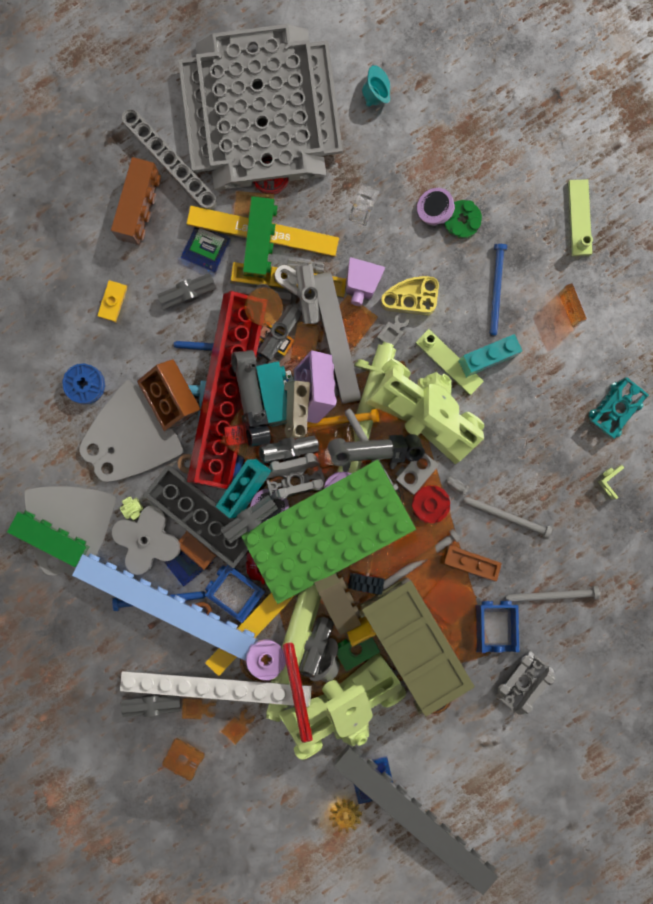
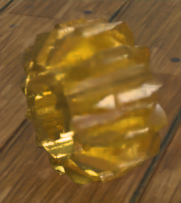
M345 798L342 799V805L336 801V808H330L332 815L329 816V820L334 821L332 827L334 828L339 825L338 832L345 828L347 834L349 833V827L355 831L357 829L355 824H361L359 817L362 816V812L357 811L359 805L353 806V800L346 804ZM344 812H347L348 819H344Z

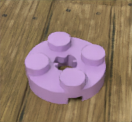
M269 639L259 640L251 644L246 654L248 670L260 680L276 678L286 665L283 649L278 643ZM267 654L268 657H271V661H268L269 664L264 665L261 658Z

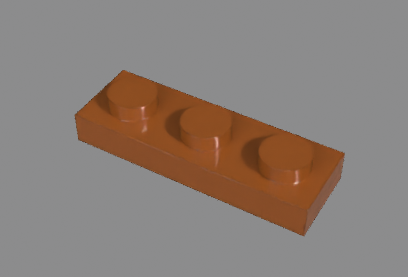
M451 545L446 547L442 562L443 565L493 582H497L502 565L500 562Z

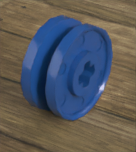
M85 363L70 367L64 374L62 381L66 396L72 401L81 404H92L98 401L104 394L106 387L102 372L96 367ZM81 382H88V385L84 386V388L81 386Z

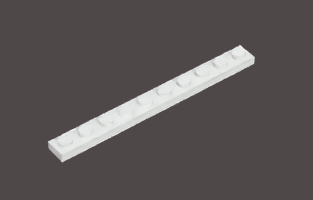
M122 671L120 691L294 705L290 684ZM302 685L306 707H309L311 702V686Z

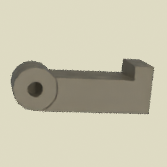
M285 382L284 390L287 391L285 434L289 438L302 439L307 431L310 382Z

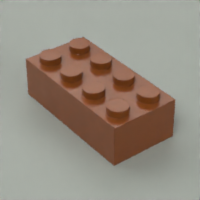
M135 157L131 158L111 228L112 233L118 240L139 245L140 241L144 240L146 233L144 229L145 223L149 222L151 216L149 209L156 199V193H154L156 186L159 187L161 182V175L153 162Z

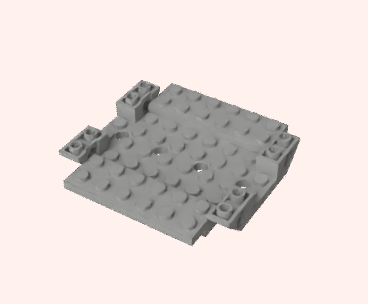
M291 24L212 33L196 43L197 54L195 58L178 60L191 168L193 172L214 170L212 171L214 191L252 186L251 182L268 179L289 177V181L326 177L325 161L322 156L343 153L328 40L310 43L307 29ZM256 45L258 50L251 53L248 51V47ZM256 81H260L263 84V87L259 90L252 87ZM261 118H265L268 121L264 127L257 125V121ZM265 155H269L273 160L269 164H264L262 158Z

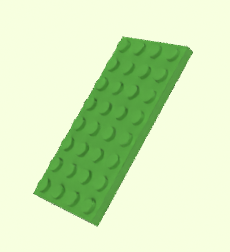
M376 460L266 520L250 532H245L241 537L274 599L279 604L314 585V582L335 574L416 530V527L380 461Z

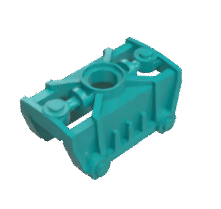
M627 377L618 382H613L610 385L611 390L597 408L588 413L590 422L595 424L613 440L620 437L623 426L636 410L639 411L643 408V402L649 396L648 393ZM629 383L631 385L629 394L622 397V390ZM638 393H642V395H640V396L633 402V404H630V403L632 402L631 397H632L633 395H637ZM617 403L625 405L623 413L616 411L615 406ZM610 412L608 421H604L601 424L597 422L603 413ZM618 419V423L610 431L612 421L616 422Z

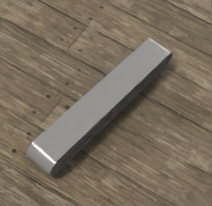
M134 109L125 110L122 114V121L127 130L200 208L215 211L217 201L208 187ZM130 118H136L135 122L128 123ZM143 131L149 132L145 137L140 136ZM155 145H162L159 150H153ZM168 158L174 159L172 164L165 163ZM180 172H187L184 178L178 177ZM199 185L198 191H191L192 186ZM205 199L213 200L210 205L203 204Z
M331 272L314 275L315 286L319 292L318 305L329 354L332 355L334 375L341 403L346 404L361 400L332 274Z

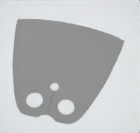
M129 380L116 391L103 407L80 445L81 456L85 461L93 464L95 474L104 482L116 481L148 471L184 453L173 428L163 431L142 390ZM93 443L99 447V452L95 456H91L87 452V447ZM110 447L115 449V452L112 454L108 453ZM106 462L111 463L114 468L113 472L108 475L104 474L101 470L102 465Z
M49 486L24 490L26 510L35 514V519L39 521L45 519L52 523L51 527L57 530L62 528L70 532L68 536L74 539L77 536L86 540V545L90 546L86 555L89 556L91 553L97 556L109 526L116 496L98 490L68 486ZM33 546L39 566L46 575L57 576L60 573H67L69 576L74 577L72 575L75 570L72 569L71 565L58 559L59 565L57 568H49L47 560L53 556Z

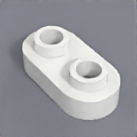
M287 265L278 267L274 274L276 282L297 295L298 288L295 270ZM281 273H286L287 279H282Z

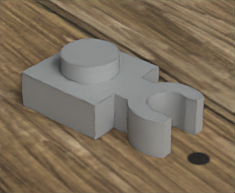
M398 313L394 320L395 323L388 322L377 338L382 342L395 346L404 334L400 329L405 328L409 320L407 319L405 323H400L398 319L401 314Z

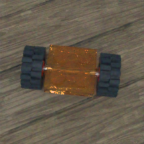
M394 542L349 566V570L364 572L365 575L350 573L348 589L382 594L385 579L374 577L372 574L388 577Z

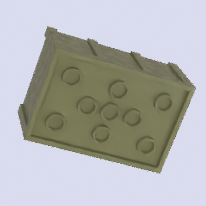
M403 578L383 590L381 595L377 594L360 604V616H366L415 698L413 702L419 715L423 713L427 717L475 687L409 578Z

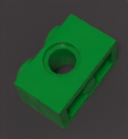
M372 637L359 643L362 650L358 654L351 652L352 645L350 640L344 639L337 643V656L346 671L380 653Z

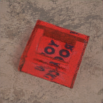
M245 424L224 427L227 446L248 443Z

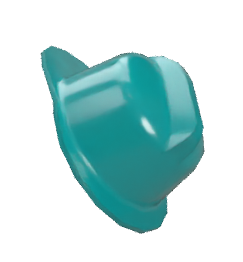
M372 65L369 68L368 79L362 87V93L368 107L390 102L389 78L385 71L376 65Z

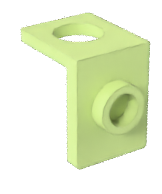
M622 465L614 469L610 467L603 473L604 477L598 481L612 500L617 499L618 496L607 484V481L624 469Z

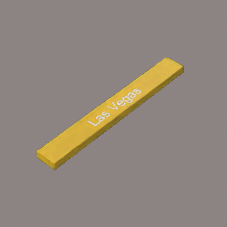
M190 205L187 226L247 238L249 218ZM279 224L275 226V235H271L270 243L331 257L336 256L339 237Z

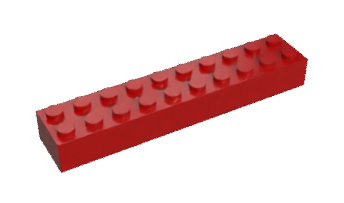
M234 291L223 294L187 482L223 490H227L232 483L239 444L228 445L225 428L240 425L243 428L241 416L244 413L236 372L231 365V354L233 352L252 350L256 357L267 303L266 300Z

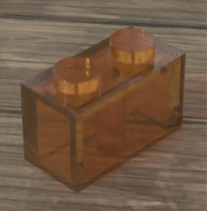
M298 321L290 358L291 361L300 363L311 350L320 352V350H317L318 342L322 343L324 331H320V325L304 324V322Z

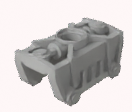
M307 453L303 458L282 463L273 461L268 467L271 473L266 478L270 498L273 501L276 499L283 500L289 496L309 491H320L325 486L320 461L313 453ZM318 467V470L313 475L308 476V474H304L307 469ZM276 476L284 478L278 484L274 481L269 482L268 479ZM298 477L301 480V484L293 486L290 483V479Z
M531 651L520 659L521 664L507 682L498 687V693L495 694L497 698L519 715L530 713L533 708L532 705L548 685H552L555 681L554 670ZM532 663L533 667L531 669H527ZM543 666L547 667L540 677L533 678L536 669H540ZM521 677L528 678L529 683L526 687L519 686L518 680ZM510 689H511V690L513 691L512 694H511V695H507L508 692H509ZM522 692V700L514 708V697Z

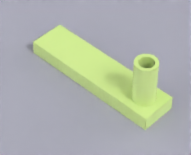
M588 179L569 180L572 256H591L593 238L591 236Z
M429 329L416 341L415 344L469 395L484 382L477 374L466 378L458 361L460 358Z

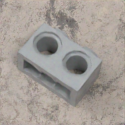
M426 453L421 458L427 462L425 469H419L417 461H410L406 468L402 466L395 474L398 476L396 481L412 495L419 490L439 466ZM410 473L414 476L413 484H407L404 481L406 474Z

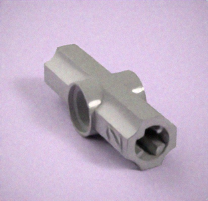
M312 263L298 264L295 266L298 284L297 295L300 298L304 324L317 323L321 321L318 305L319 292L315 286ZM311 289L310 297L305 298V291Z

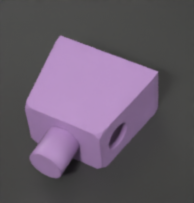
M350 257L347 267L345 292L353 295L351 304L362 306L364 298L372 299L385 267Z

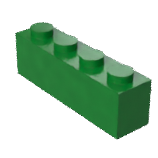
M251 196L243 276L266 278V274L271 272V262L268 261V256L273 253L274 243H270L271 235H275L276 224H272L273 217H277L278 205H274V199Z
M27 510L17 512L7 533L75 568L77 567L82 554L86 555L90 546L86 545V540L77 536L75 539L68 536L70 532L62 528L57 530L51 527L52 523L45 519L41 521L35 519L36 515Z

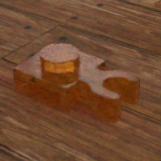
M183 698L182 719H202V714L208 717H215L216 713L209 712L208 708L216 706V702L211 701L203 704V699Z
M247 708L241 712L240 719L234 716L221 731L235 745L249 730L246 724L252 723L255 719V715L250 719L245 718V713L248 711Z

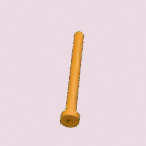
M372 409L369 413L354 414L358 422L372 420L373 423H376L380 420L378 409ZM346 415L322 418L318 423L307 422V428L350 422Z

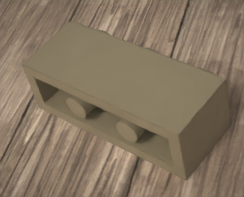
M335 573L314 582L340 635L361 625L358 619L360 617L357 606L352 607L351 603L354 600L350 592H345L344 589L347 586L342 577L338 578Z

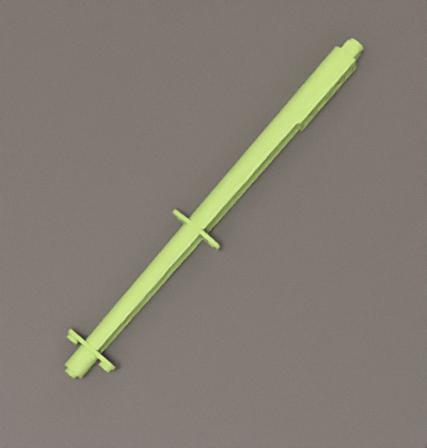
M383 342L382 345L379 344L372 366L368 365L369 362L361 359L355 362L354 367L369 371L356 414L369 413L372 409H377L365 403V401L373 395L385 377L382 367L387 361L394 359L396 349L393 348L394 345ZM359 421L360 426L369 439L373 421ZM353 427L347 442L360 441ZM351 461L348 472L354 473L360 470L362 461ZM339 466L338 472H344L343 466ZM315 584L299 592L283 644L290 642L294 644L298 667H300L305 654L306 641L312 635V628L321 601ZM286 665L276 678L271 679L270 683L290 684ZM269 703L266 718L281 722L278 713L290 708L292 705Z

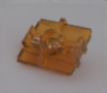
M176 737L162 762V766L174 772L175 775L178 774L191 781L203 761L205 753ZM181 755L188 758L186 764L179 760Z

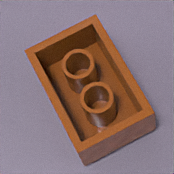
M174 359L157 364L137 381L163 431L181 425L201 410Z

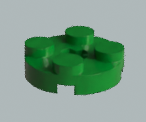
M471 200L455 201L454 212L448 221L444 223L445 229L449 234L460 239L470 238L475 235L481 226V211ZM460 215L466 216L468 220H466L467 223L463 224L462 221L458 222L457 218H460Z

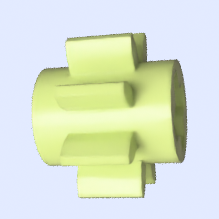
M129 496L122 500L123 506L120 507V510L127 520L129 518H132V520L138 519L141 514L140 512L144 509L137 497L132 499Z

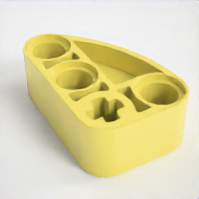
M430 276L406 279L392 286L382 295L381 306L384 310L424 316L431 315L437 306L439 282L436 278ZM432 283L435 289L428 291L425 288V284ZM392 297L395 303L387 305L384 299ZM410 299L414 305L408 308L403 304V301ZM426 302H429V305L432 306L428 310L425 306Z

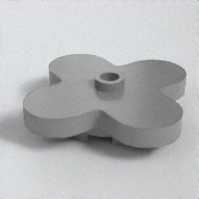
M157 506L144 508L138 522L124 519L116 522L112 528L114 541L128 548L125 565L132 574L141 575L148 572L152 567L154 558L170 561L175 559L180 553L178 539L164 531L167 515Z

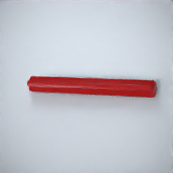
M291 642L283 644V651L301 741L306 743L312 741L313 738L295 647Z

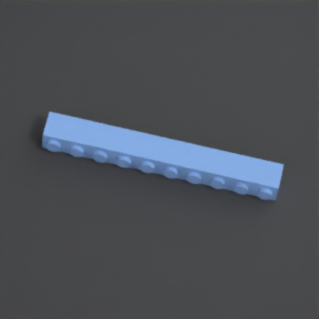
M90 553L89 556L82 554L72 575L245 661L250 645L258 641L254 637L255 633L247 629L241 631L237 629V624L229 620L225 623L219 620L220 616L210 612L208 615L202 612V607L194 603L190 606L185 603L186 599L175 595V597L167 595L169 591L159 586L155 589L150 586L151 582L143 578L139 581L133 578L134 574L124 570L120 572L116 570V565L108 561L104 564L99 561L100 557Z

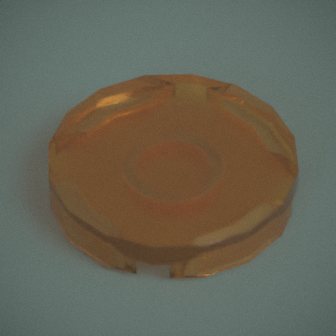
M267 287L257 288L247 296L245 312L253 323L259 326H269L277 322L282 315V300L273 289Z

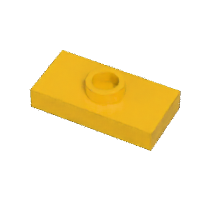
M109 280L97 316L117 322L128 286Z

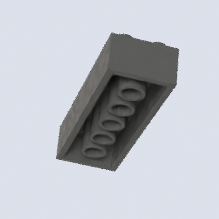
M167 465L143 494L233 569L249 552L241 536L232 543H229L221 532V529L235 518L229 519L215 507L217 503L193 483L187 482V478L172 466Z

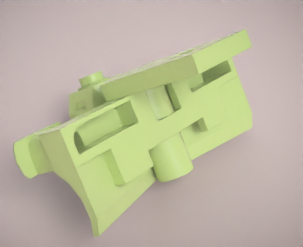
M390 359L383 365L382 370L385 372V377L377 390L365 403L406 421L405 428L410 434L418 436L422 433L454 464L460 462L484 440L482 431L485 426L484 423L470 412H464L459 415V405L451 396V379L446 374L440 375L437 372L429 374L425 378H420L417 385L408 379L411 373L399 361Z
M378 653L342 683L338 684L336 680L326 683L322 688L324 694L311 699L310 706L306 708L313 738L312 741L306 743L301 741L295 707L279 712L278 715L296 744L294 747L295 755L299 759L304 760L320 751L323 746L321 739L334 732L336 739H342L344 743L351 746L356 744L361 746L366 743L367 737H369V721L373 717L371 708L378 704L386 708L391 707L406 696V691L388 664Z

